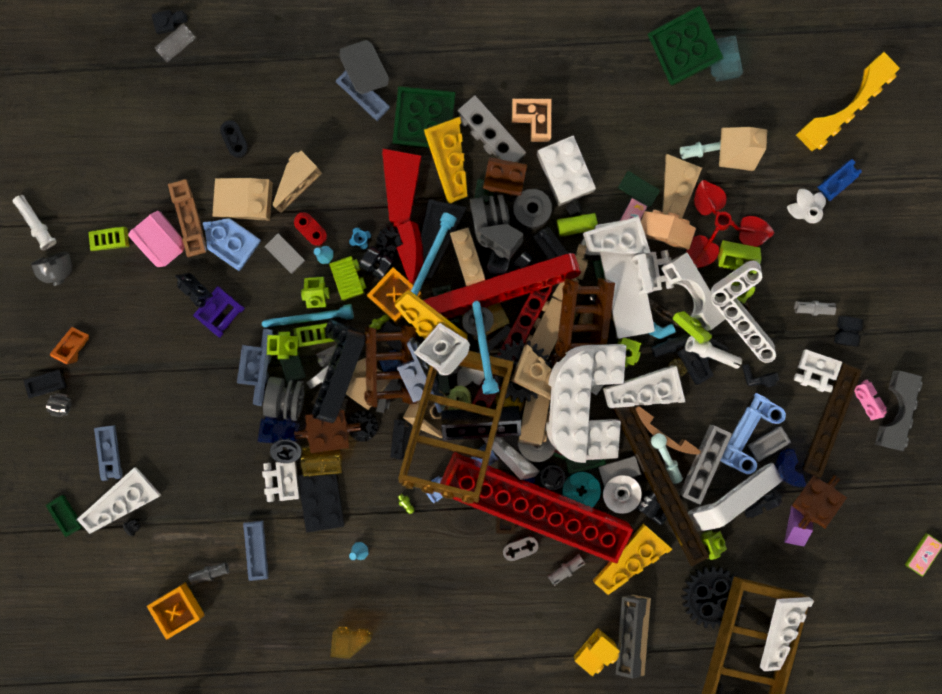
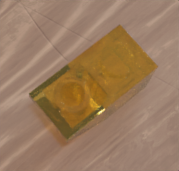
M339 627L338 630L335 629L332 633L330 657L350 659L371 641L373 633L368 632L367 629H357V631H349V628Z

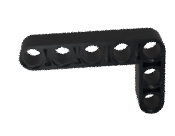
M329 320L325 328V335L336 341L337 345L316 399L312 416L314 419L334 423L365 342V334L350 325Z

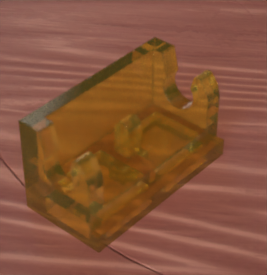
M310 447L302 448L301 466L303 475L313 476L342 473L341 449L311 453Z

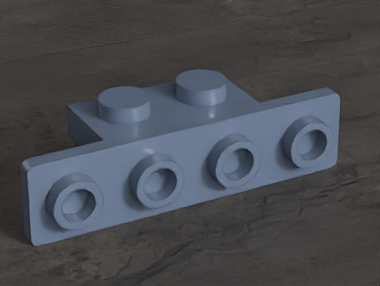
M263 329L261 347L242 345L237 383L255 385L253 404L257 406H262V402H264V387L269 377L267 366L271 362V355H267V335H274L272 334L273 330Z
M414 337L410 338L407 342L414 360L399 365L397 369L412 401L416 402L421 400L430 365L415 355L414 352L421 344L418 341L416 342ZM435 377L431 394L445 397L443 393H440L438 381ZM434 403L438 412L444 410L445 405Z

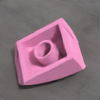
M159 211L150 214L128 234L156 267L166 266L184 250L183 238Z

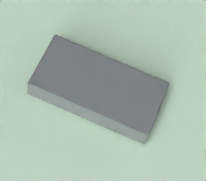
M279 233L264 246L291 274L305 262Z
M778 426L747 446L756 461L759 462L790 444L791 441L782 426Z
M635 456L598 467L604 486L615 476L626 475L634 477L641 475Z

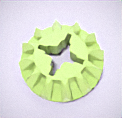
M455 386L454 389H450V395L446 396L453 400H457L456 398L458 397V401L471 404V394L464 386ZM449 407L448 410H458V408Z

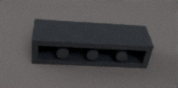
M506 406L502 408L495 437L521 436L519 406ZM462 409L443 410L441 412L443 441L489 438L494 417Z

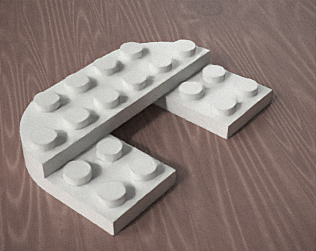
M583 345L573 348L565 353L566 356L560 362H556L550 374L548 384L551 386L549 422L546 423L548 438L562 455L575 462L586 463V460L618 458L621 421L618 419L589 420L591 385L624 383L626 345Z

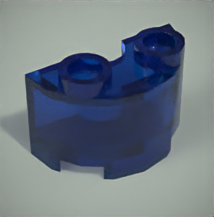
M265 416L260 421L257 442L274 443V440L279 441L281 437L284 440H287L289 437L292 441L297 440L295 439L294 431H299V423H295L291 418L288 420H278L274 417Z
M787 448L783 450L778 457L777 463H775L780 476L787 484L805 487L806 483L803 474L795 471V465L798 463L794 449Z

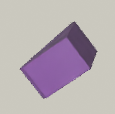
M792 505L784 542L805 546L813 531V523L810 521L806 529H802L803 525L799 527L798 524L804 516Z

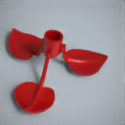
M702 180L698 185L694 203L700 214L709 215L713 212L717 215L715 219L716 229L709 240L702 235L693 237L689 250H686L696 268L705 267L716 260L719 254V247L712 243L719 230H726L730 225L737 231H741L739 239L744 245L758 247L774 235L771 226L761 218L755 216L744 217L741 220L740 228L732 221L729 213L717 212L716 210H721L725 206L726 194L720 187L706 180Z

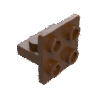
M489 157L483 188L491 192L498 191L511 196H521L527 164Z

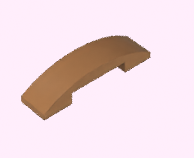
M187 179L168 184L171 199L175 204L181 226L182 240L187 257L206 253L199 214Z
M636 405L635 409L645 429L652 436L657 433L663 434L650 424L654 417ZM663 434L667 439V446L684 453L700 454L701 451L688 441L682 439L677 444Z

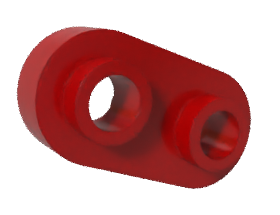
M303 212L295 217V227L311 244L321 246L326 242V231L311 215ZM302 219L307 220V223L305 225L300 224V221ZM316 232L320 233V237L318 239H314L313 235Z

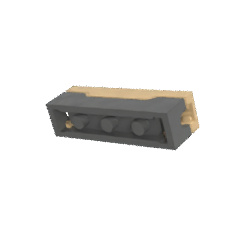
M638 595L622 597L618 640L620 652L618 653L619 657L616 664V675L631 679L645 675L651 598Z

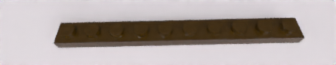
M635 407L612 408L616 418L621 421L620 426L690 566H694L709 558Z

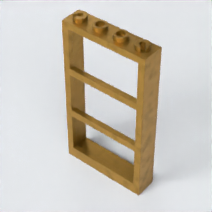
M469 351L467 356L458 365L484 372L480 353ZM489 356L492 374L504 377L496 410L431 394L437 370L430 365L398 477L399 483H402V486H406L409 489L414 487L421 488L423 492L429 494L434 492L441 493V496L449 499L454 497L461 498V501L468 504L478 503L513 370V361ZM428 401L494 417L485 451L420 436L419 433ZM421 443L483 459L475 491L471 492L408 476L416 444Z
M734 577L702 694L716 693L721 674L771 685L769 694H785L803 629V622H800L796 630L798 632L796 639H793L789 644L791 649L781 669L774 671L773 678L725 668L723 664L732 632L767 640L768 633L734 625L743 591L777 599L803 598L808 596L799 592Z

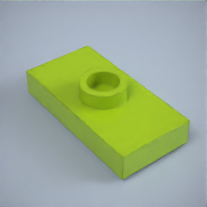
M685 311L674 315L673 320L699 343H704L711 339L712 335L701 326L702 324L699 320L692 318Z

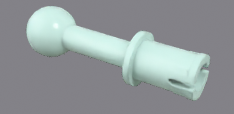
M721 140L720 142L706 145L697 142L696 145L680 147V155H683L681 156L682 159L695 156L702 157L705 152L720 150Z
M657 433L652 437L651 443L653 447L659 449L665 462L664 467L672 483H680L683 477L677 467L678 462L670 457L666 448V437L663 434Z

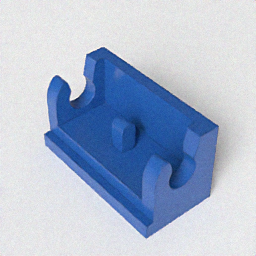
M853 159L845 162L817 186L829 201L862 173L860 169L856 170L854 168L855 161Z

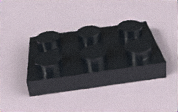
M336 469L298 475L306 533L344 527L345 523Z

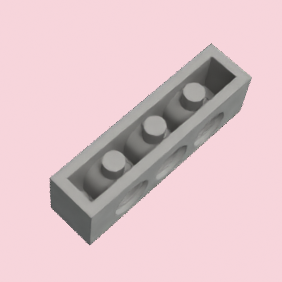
M473 96L458 110L461 123L464 126L468 125L472 130L470 132L477 141L480 139L485 144L483 148L488 154L491 155L493 153L497 159L517 163L525 157L526 152L476 96ZM479 116L483 119V122L481 124H474L472 119ZM489 130L494 131L496 134L492 139L485 136V133ZM506 145L509 150L506 153H501L498 151V147Z
M709 425L699 448L701 452L699 455L696 454L679 495L701 505L732 433L714 425Z

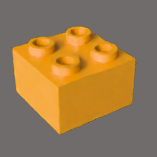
M393 267L368 293L367 297L398 324L404 316L395 307V301L408 289L411 291L413 285ZM419 291L417 296L420 299L422 297V293Z
M186 582L147 606L166 640L205 616Z

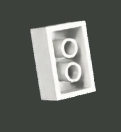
M574 136L537 151V157L558 206H562L573 199L576 200L595 191L596 187Z

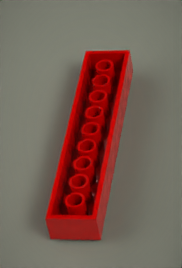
M454 452L440 484L474 492L482 463ZM491 466L487 467L478 503L468 504L461 501V498H453L456 501L615 564L618 563L633 532V528L627 521L528 481L520 480L516 476Z

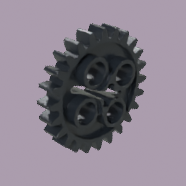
M514 340L511 341V347L507 343L504 344L505 350L499 348L500 355H493V357L513 361L512 356H514L518 363L525 346L523 340H519L518 345ZM527 341L525 345L528 344L531 347V341ZM534 344L531 347L532 351L545 361L549 355L543 356L544 349L537 350L538 344ZM545 361L548 366L552 364V362ZM514 362L505 399L512 396L511 401L515 402L518 397L519 403H523L524 397L527 402L531 401V396L537 399V393L525 387H521L519 390L513 387L511 379L517 366ZM495 375L493 379L496 380L498 387H500L498 392L500 394L504 377Z
M713 565L710 566V570L703 566V572L696 569L697 575L690 574L692 580H685L688 587H682V590L686 592V594L681 595V598L686 600L682 605L683 607H688L685 613L691 614L689 618L692 621L696 619L697 625L703 622L704 628H707L710 624L711 628L715 629L716 624L720 627L725 608H721L720 604L723 600H728L729 594H722L730 592L733 578L736 576L734 574L729 576L730 571L726 569L723 572L721 566L717 570H715ZM723 581V587L717 590L715 587L716 583ZM700 586H705L703 594H697V589ZM714 593L716 596H714V600L711 601L709 598H711L712 594ZM710 605V610L707 613H702L703 606Z

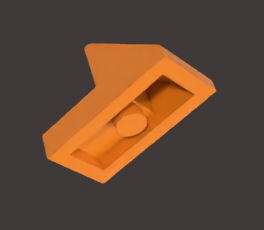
M71 327L52 350L50 356L65 364L77 362L78 352L89 340V335Z

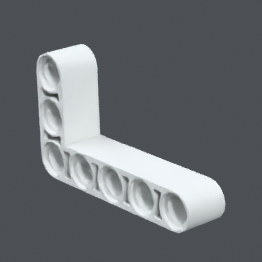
M749 261L712 287L711 300L759 360L769 363L776 357L775 345L737 299L738 296L758 284L762 279L760 264L756 261ZM751 270L757 271L755 275L748 274ZM736 281L741 283L738 286L732 285V283ZM717 293H724V294H725V295L722 296V297H717V296H716ZM729 307H735V308H736V310H734V311H729V310H727V309H728ZM742 321L748 322V323L745 324V325H740V324H739V323L742 322ZM753 335L759 336L757 339L750 338ZM765 349L771 350L767 353L762 352Z
M769 463L717 502L695 507L687 513L697 532L722 527L781 483L783 479L774 463Z

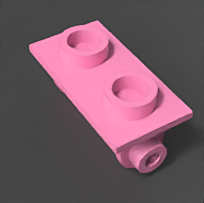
M868 379L862 381L860 385L856 386L854 392L864 407L866 414L871 420L885 417L887 407L880 397H873L877 394V391L872 382H869Z

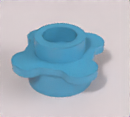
M354 228L349 243L352 246L356 245L361 249H366L368 247L367 241L371 234L369 231L364 232L359 228Z

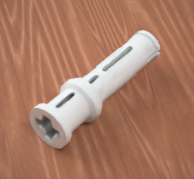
M24 195L15 197L13 203L30 226L31 235L36 237L40 243L41 250H47L54 246L57 242L56 239L51 237L47 231L48 227L41 223Z
M690 336L686 342V351L698 353L702 358L710 357L735 369L740 367L736 363L740 365L742 363L741 357L713 347L709 341L699 343Z

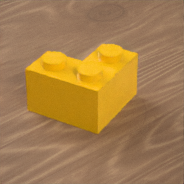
M597 628L573 658L577 664L593 676L604 668V664L606 666L610 663L613 664L618 659L620 650L610 637Z

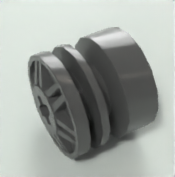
M497 194L498 203L496 204L494 203L493 195L489 197V205H485L482 197L470 199L476 239L479 228L503 224L509 225L508 207L502 194Z
M270 376L265 390L263 415L278 418L281 410H283L284 419L288 420L291 413V420L298 421L305 401L304 382L298 381L295 387V380H290L286 388L283 378Z

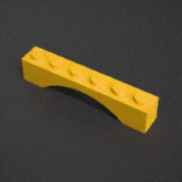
M883 52L864 69L860 89L852 102L844 110L827 117L814 118L796 136L811 151L816 148L820 150L828 143L826 139L830 135L834 137L842 129L840 127L842 123L850 122L856 116L854 112L858 108L862 110L869 103L868 99L871 96L875 97L883 90L881 86L885 82L889 84L897 77L895 73L900 68Z

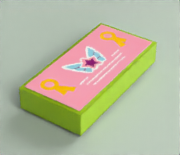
M925 533L905 563V566L923 577L942 549V543Z

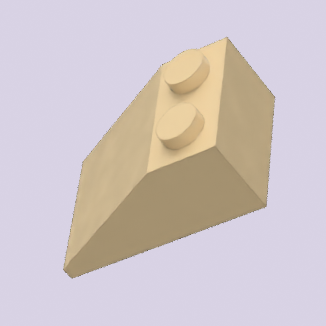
M302 151L299 153L295 152L289 158L290 162L286 165L274 199L273 206L281 213L322 174L318 167Z
M255 178L215 179L212 217L270 221L273 183L269 179Z

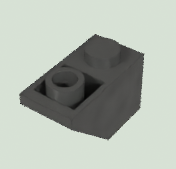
M508 224L479 228L477 240L482 246L493 249L498 256L510 260L523 243V233Z

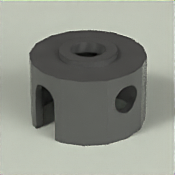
M537 189L523 191L521 196L518 195L513 205L515 221L526 226L528 230L542 227L548 221L552 212L549 197L543 191ZM534 202L538 205L536 213L528 212L527 205Z

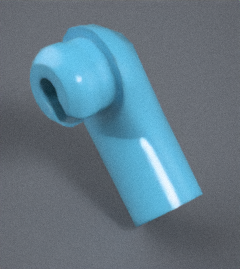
M653 322L655 331L649 334L662 339L676 331L673 324L662 328Z

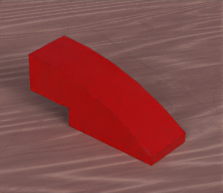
M410 220L397 226L403 245L398 246L397 250L408 281L414 284L423 266V246L418 224Z

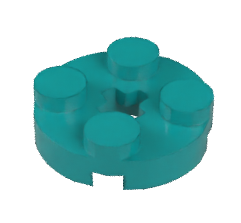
M581 471L571 474L565 479L562 486V494L567 498L593 508L600 498L601 488L598 480L592 474ZM582 485L587 492L579 496L576 489Z

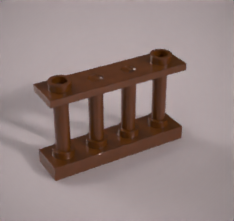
M565 278L562 288L563 299L558 339L555 345L557 355L564 358L566 352L583 345H607L615 282L605 278H598L597 286H578V282ZM577 294H596L595 304L576 305ZM594 313L593 323L573 324L574 314ZM572 332H591L590 342L571 343Z
M401 325L400 332L376 333V328L365 327L366 391L364 392V399L367 405L377 407L378 399L402 398L404 403L417 404V401H412L399 371L377 372V361L401 359L402 364L414 360L407 342L412 337L416 340V328L411 325ZM400 340L402 342V350L400 352L376 353V341ZM401 379L402 388L401 390L377 392V380Z

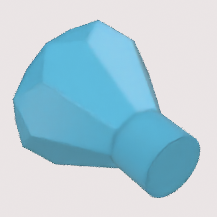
M329 246L314 249V254L321 264H328L333 259V250Z
M356 542L352 546L349 555L350 559L364 560L369 555L368 547L363 542Z

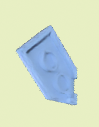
M230 218L203 222L207 249L240 271L261 240Z

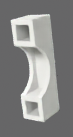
M688 253L674 258L661 267L670 284L682 285L690 292L694 303L691 317L699 320L705 330H712L725 320V317L712 303L711 291Z

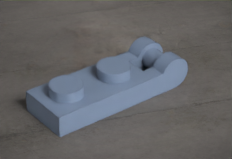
M115 425L94 428L101 480L106 481L109 478L121 479L123 472L120 465ZM107 465H112L113 470L108 471Z

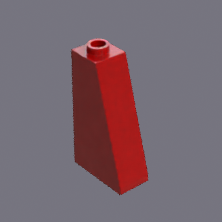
M383 149L389 220L391 223H394V227H397L411 220L422 158L420 155Z

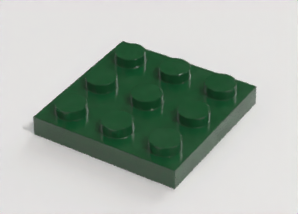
M700 6L648 33V37L671 86L725 59Z
M398 86L392 144L430 148L424 129L453 119L455 92Z

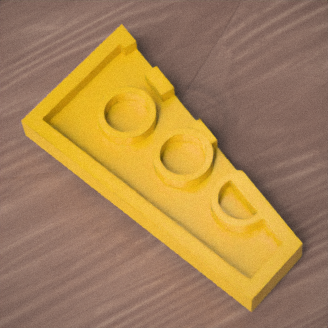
M460 117L424 129L448 203L468 197L466 174L463 168L464 153H462L461 146L463 141L462 133L460 134Z
M409 289L395 301V307L409 324L412 323L418 335L424 339L441 323L467 340L466 333Z
M643 523L628 540L618 563L609 562L595 577L593 582L609 595L625 584L633 575L639 574L643 571V568L650 563L656 562L660 556L669 553L673 549Z

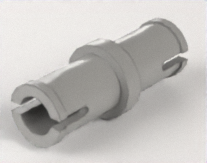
M814 300L812 302L796 301L794 309H797L795 313H810L813 316L818 314L835 315L836 307L833 306H836V304L819 303V301Z
M577 554L566 564L562 563L560 568L547 577L556 586L567 576L571 577L574 571L585 565V562Z

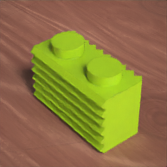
M723 240L718 254L719 267L736 270L749 261H756L760 264L761 250L758 247ZM755 270L749 271L750 274H751V273H753V274H756V273H757V271H755Z
M350 256L329 263L341 300L345 301L365 294L364 289L367 287L364 278H359L357 271L360 270L357 259L353 260V257Z

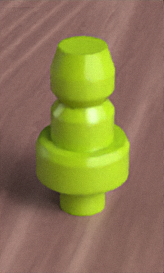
M383 315L379 319H373L369 327L379 330L390 318L387 315Z
M400 494L398 496L399 505L403 506L409 514H412L415 510L409 502V497H404L403 494Z

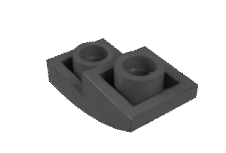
M392 379L384 391L401 390L402 381ZM380 399L376 411L384 413L386 409L390 408L391 399Z

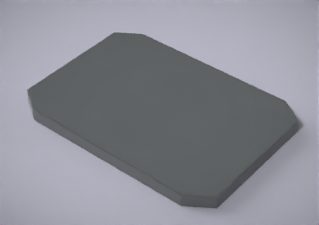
M364 40L340 49L339 57L357 92L365 94L388 86L389 77L372 43Z

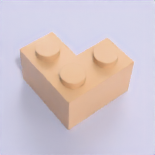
M512 99V123H531V142H550L551 99Z
M653 210V212L644 211L641 224L646 238L663 241L673 247L689 250L696 230L695 227L689 225L690 221L681 219L679 215L668 212V215H664L663 212Z

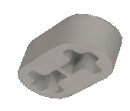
M526 536L509 542L503 548V555L509 561L529 556L538 550V542L532 536ZM530 540L531 543H535V545L532 546V550H529V548H521L522 546L527 545L526 541ZM509 547L520 549L514 552L515 556L511 557L510 554H506L509 551Z

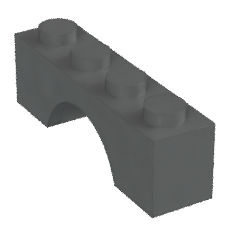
M903 371L892 372L888 389L897 397L899 411L892 422L879 426L875 445L904 451V448L907 447L909 442L908 432L913 425V411L916 410L918 405L917 395L922 388V376Z

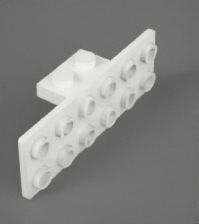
M621 221L599 224L595 226V229L608 226L614 223H618ZM600 253L605 279L615 282L612 315L617 338L654 332L655 329L647 295L653 292L654 281L649 274L650 262L646 258L645 253Z

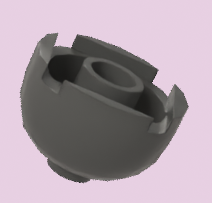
M68 252L51 254V257H42L31 263L35 276L42 282L53 283L54 286L64 283V279L72 272V260Z

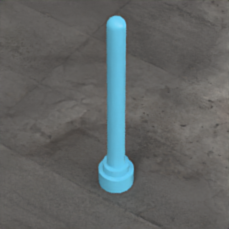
M449 213L442 214L440 218L441 228L411 289V292L416 296L448 229L454 227L457 218Z
M474 301L472 306L485 376L484 384L482 385L483 394H494L499 392V387L492 376L480 302Z
M351 304L340 307L339 310L268 319L262 321V326L266 328L337 317L350 320L354 318L353 308Z

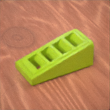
M117 227L89 232L90 251L129 247L128 229L126 227ZM116 233H119V243H117ZM109 234H112V244H110ZM97 235L99 246H95V236ZM102 235H105L106 245H103Z
M327 323L293 329L294 336H298V347L333 342L334 340L331 338H325L324 327H326ZM318 328L320 330L321 340H318L316 329ZM308 330H312L313 341H310ZM301 331H304V343H302Z

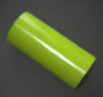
M595 213L557 219L559 236L594 230L595 226L598 225Z

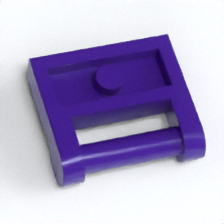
M217 286L211 293L213 297L207 298L205 306L199 307L193 316L216 336L221 338L224 334L223 331L238 313H242L245 308ZM229 304L232 305L234 308L216 327L213 324Z

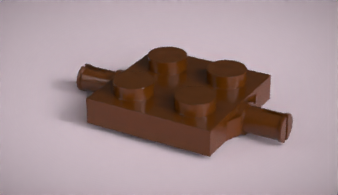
M340 409L334 423L314 419L312 413L305 414L306 429L294 431L295 439L307 438L310 452L317 453L349 448V432L358 431L361 428L360 422L348 424L344 409Z
M813 476L792 505L804 516L798 524L799 527L803 525L802 529H806L811 521L826 529L847 499L846 496L835 489V486L840 481L839 478L836 479L837 476H832L828 483L823 482L816 476Z

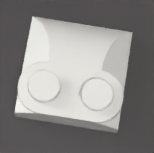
M439 323L414 353L434 367L441 375H449L467 356L470 344L468 340Z

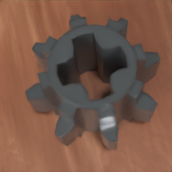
M60 393L50 395L46 405L47 412H51L50 415L55 417L67 416L72 405L71 399L67 398L68 395Z

